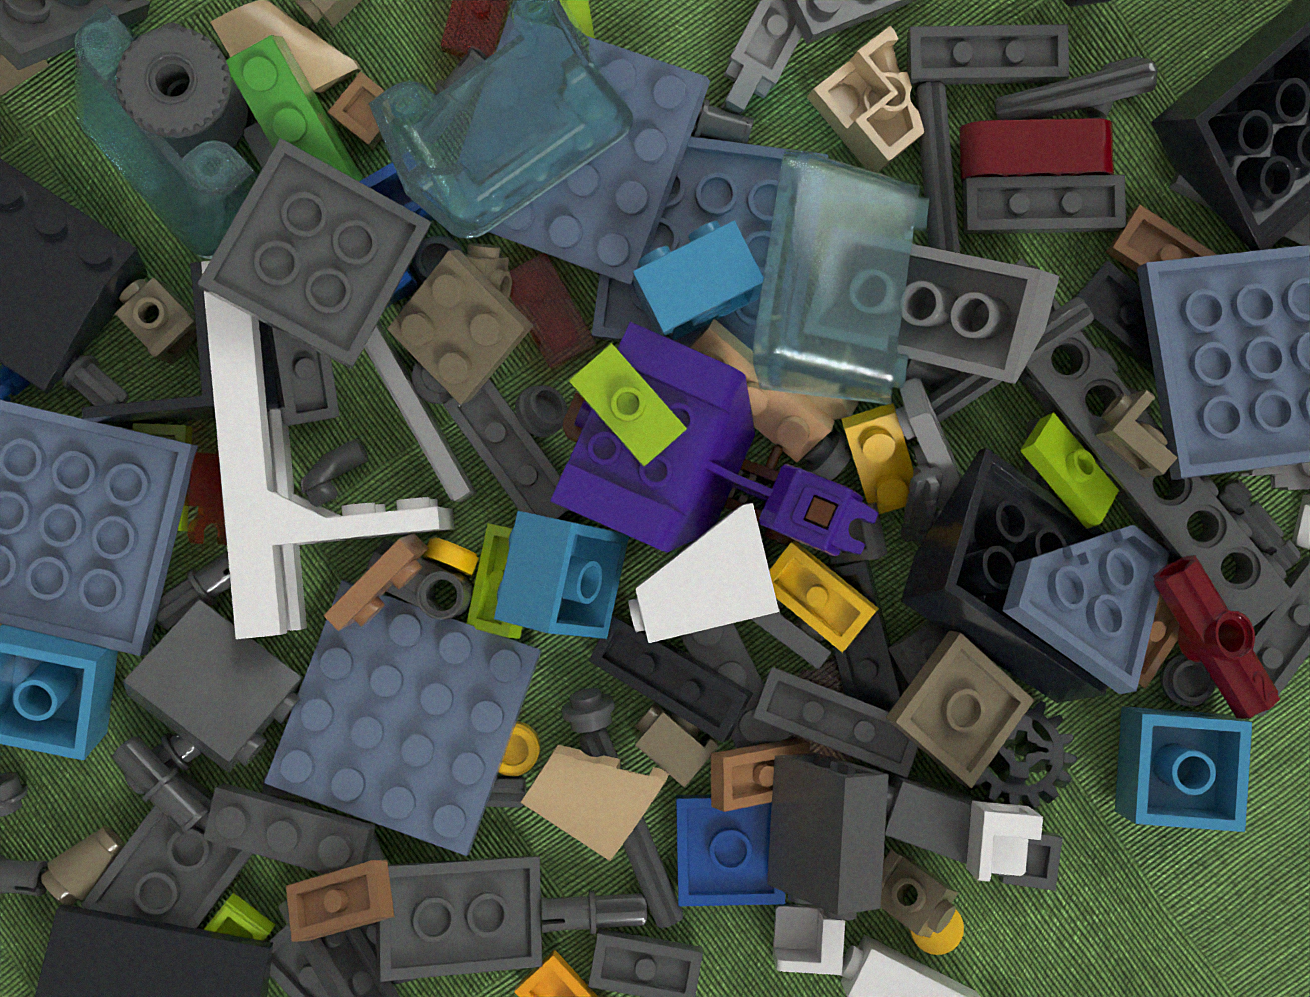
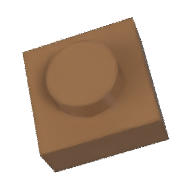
M360 71L329 109L328 114L373 150L405 109L400 102Z

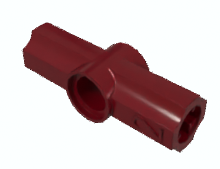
M1196 555L1182 557L1164 566L1154 574L1155 580L1153 582L1180 625L1178 644L1182 653L1187 659L1195 663L1204 664L1237 719H1247L1272 708L1280 698L1277 695L1278 690L1253 651L1255 630L1252 623L1245 614L1239 611L1228 610Z

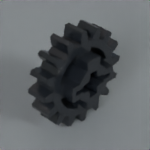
M1042 700L1033 709L1029 708L988 765L997 777L987 767L972 788L967 787L970 791L981 786L987 790L984 802L992 803L999 797L1004 799V804L1018 805L1019 801H1022L1023 806H1029L1035 810L1040 806L1039 797L1049 804L1059 796L1055 787L1064 788L1070 783L1072 777L1062 769L1070 768L1077 761V756L1064 752V748L1074 740L1073 734L1058 733L1056 728L1061 724L1063 718L1061 715L1053 716L1050 719L1046 718L1043 715L1046 703ZM1009 744L1015 745L1017 755L1024 756L1020 762L1015 760L1014 751L1006 749ZM1041 770L1046 771L1041 781L1025 786V781L1029 778V772L1039 773Z

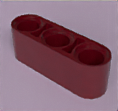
M1107 119L986 120L971 122L959 128L961 182L966 178L1114 175L1112 121Z

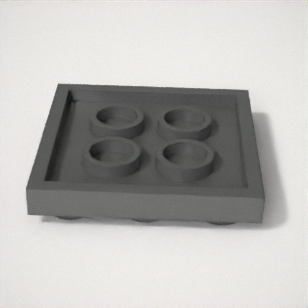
M280 138L197 285L201 290L353 369L427 234L431 221Z

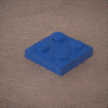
M711 794L676 795L678 906L785 904V892L767 885L772 802L723 812L711 807Z

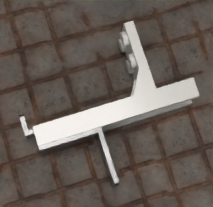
M210 261L190 263L202 396L83 407L82 417L85 420L118 427L133 426V423L160 424L216 418L236 639L274 636L286 634L287 630L306 629L307 622L299 545L455 530L453 509L438 507V499L422 497L396 500L397 511L386 512L385 504L361 503L343 505L341 516L322 506L315 507L309 500L295 494L289 428L282 422L267 324L201 290L197 283Z

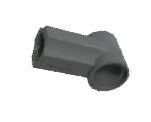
M383 539L380 546L374 551L366 567V572L395 542ZM421 556L417 561L423 568L401 589L398 590L392 585L387 590V592L419 607L430 618L441 620L457 617L468 611L474 586L463 573L449 570ZM443 580L451 582L457 590L456 603L450 609L440 606L435 596L436 588Z

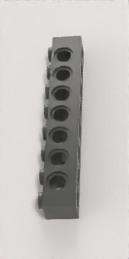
M1020 259L1018 262H1016V263L1014 264V265H1019V266H1024V267H1029V268L1038 269V268H1037L1036 266H1034V265H1029V266H1028V265L1023 261V259ZM1053 299L1050 314L1061 307L1055 299ZM1084 328L1025 366L1019 376V380L1048 415L1054 412L1083 448L1093 456L1095 462L1119 489L1115 498L1145 534L1170 552L1167 561L1169 564L1182 557L1196 555L1228 610L1239 611L1245 614L1253 627L1294 594L1283 580L1286 577V573L1282 566L1269 554L1259 551L1250 540L1252 531L1248 524L1236 513H1228L1216 498L1219 491L1208 476L1171 480L1170 468H1168L1164 474L1169 480L1170 490L1168 495L1161 499L1153 488L1155 476L1143 478L1095 436L1106 421L1101 418V415L1098 417L1088 411L1085 404L1087 392L1091 389L1101 395L1104 401V412L1120 394L1125 393L1129 396L1138 391L1133 388L1128 389L1115 374L1118 371L1115 361L1102 348L1093 347L1082 333ZM1054 349H1060L1069 356L1071 369L1067 375L1060 374L1054 369L1051 362ZM1148 405L1136 419V422L1138 424H1149L1164 436V431L1150 417L1151 407ZM1193 513H1196L1203 523L1202 534L1196 540L1189 535L1187 530L1188 519ZM1228 554L1232 556L1236 563L1235 575L1229 581L1223 577L1221 572L1222 561Z

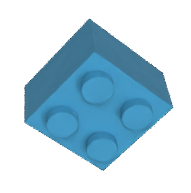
M735 220L722 227L718 221L707 223L688 235L690 243L672 252L668 246H663L649 252L638 260L641 267L633 271L634 291L656 333L677 341L708 325L713 319L718 320L758 300L765 279Z
M517 511L515 525L509 536V552L503 580L497 591L498 603L494 619L550 634L607 639L629 536L615 531Z
M2 624L0 626V744L85 760L108 732L118 651Z
M1122 706L1115 812L1135 824L1245 832L1252 722L1237 719L1228 714Z

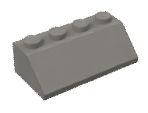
M833 228L808 334L1016 384L1045 332L1059 276L1039 269Z

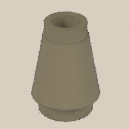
M104 825L97 832L92 833L47 863L48 870L41 875V881L46 889L64 905L72 906L78 899L84 901L125 846V843L111 828Z

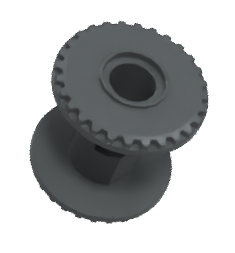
M166 26L152 29L140 35L124 51L116 73V89L119 100L129 117L145 130L151 142L162 153L177 161L200 164L215 161L227 155L237 146L245 133L244 129L248 125L249 106L231 77L223 54L211 40L188 28Z

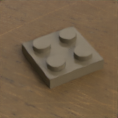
M457 249L447 252L387 330L461 405L471 401L534 325Z
M949 631L886 716V719L955 780L964 786L972 788L1032 705L1034 699L962 633Z

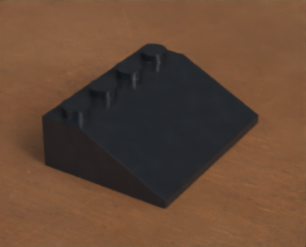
M1294 0L1151 122L1173 167L1251 251L1269 249L1310 213V0Z
M0 159V364L45 394H48L71 364L81 355L123 305L119 299L121 293L133 282L145 279L148 273L136 247Z
M987 447L979 450L915 553L901 602L945 631L962 633L991 661L1056 703L1106 694V684L1002 611L1016 563L1105 534V532L1097 526L1086 529L1061 500Z
M61 904L55 913L35 997H267L274 943Z

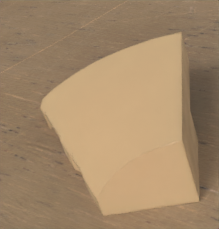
M257 0L245 4L210 22L230 57L270 35L283 37L314 93L323 94L362 70L356 60L337 50L324 41L321 36L308 27L302 26L268 0Z
M891 26L859 49L850 61L817 85L807 96L811 104L872 177L897 158L925 132L919 111L913 106L910 99L912 86L908 72H900L893 48V45L898 41V37Z
M557 745L521 803L611 861L665 784L669 773L653 767L650 775L620 769V759L605 755L592 757L584 754L579 749Z

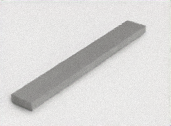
M256 122L244 129L245 133L243 135L263 169L273 151V147L259 123ZM379 321L364 348L449 498L452 501L463 502L476 495L477 492L425 400L418 395L413 386L412 377Z

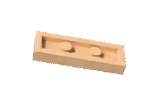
M715 319L688 346L745 374L754 427L775 445H781L783 452L795 462L801 460L831 432L835 420Z

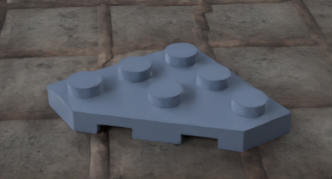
M1133 524L1018 562L1014 569L1002 611L1118 694L1137 691L1160 595L1153 582L1155 580L1153 575L1167 565L1170 552Z

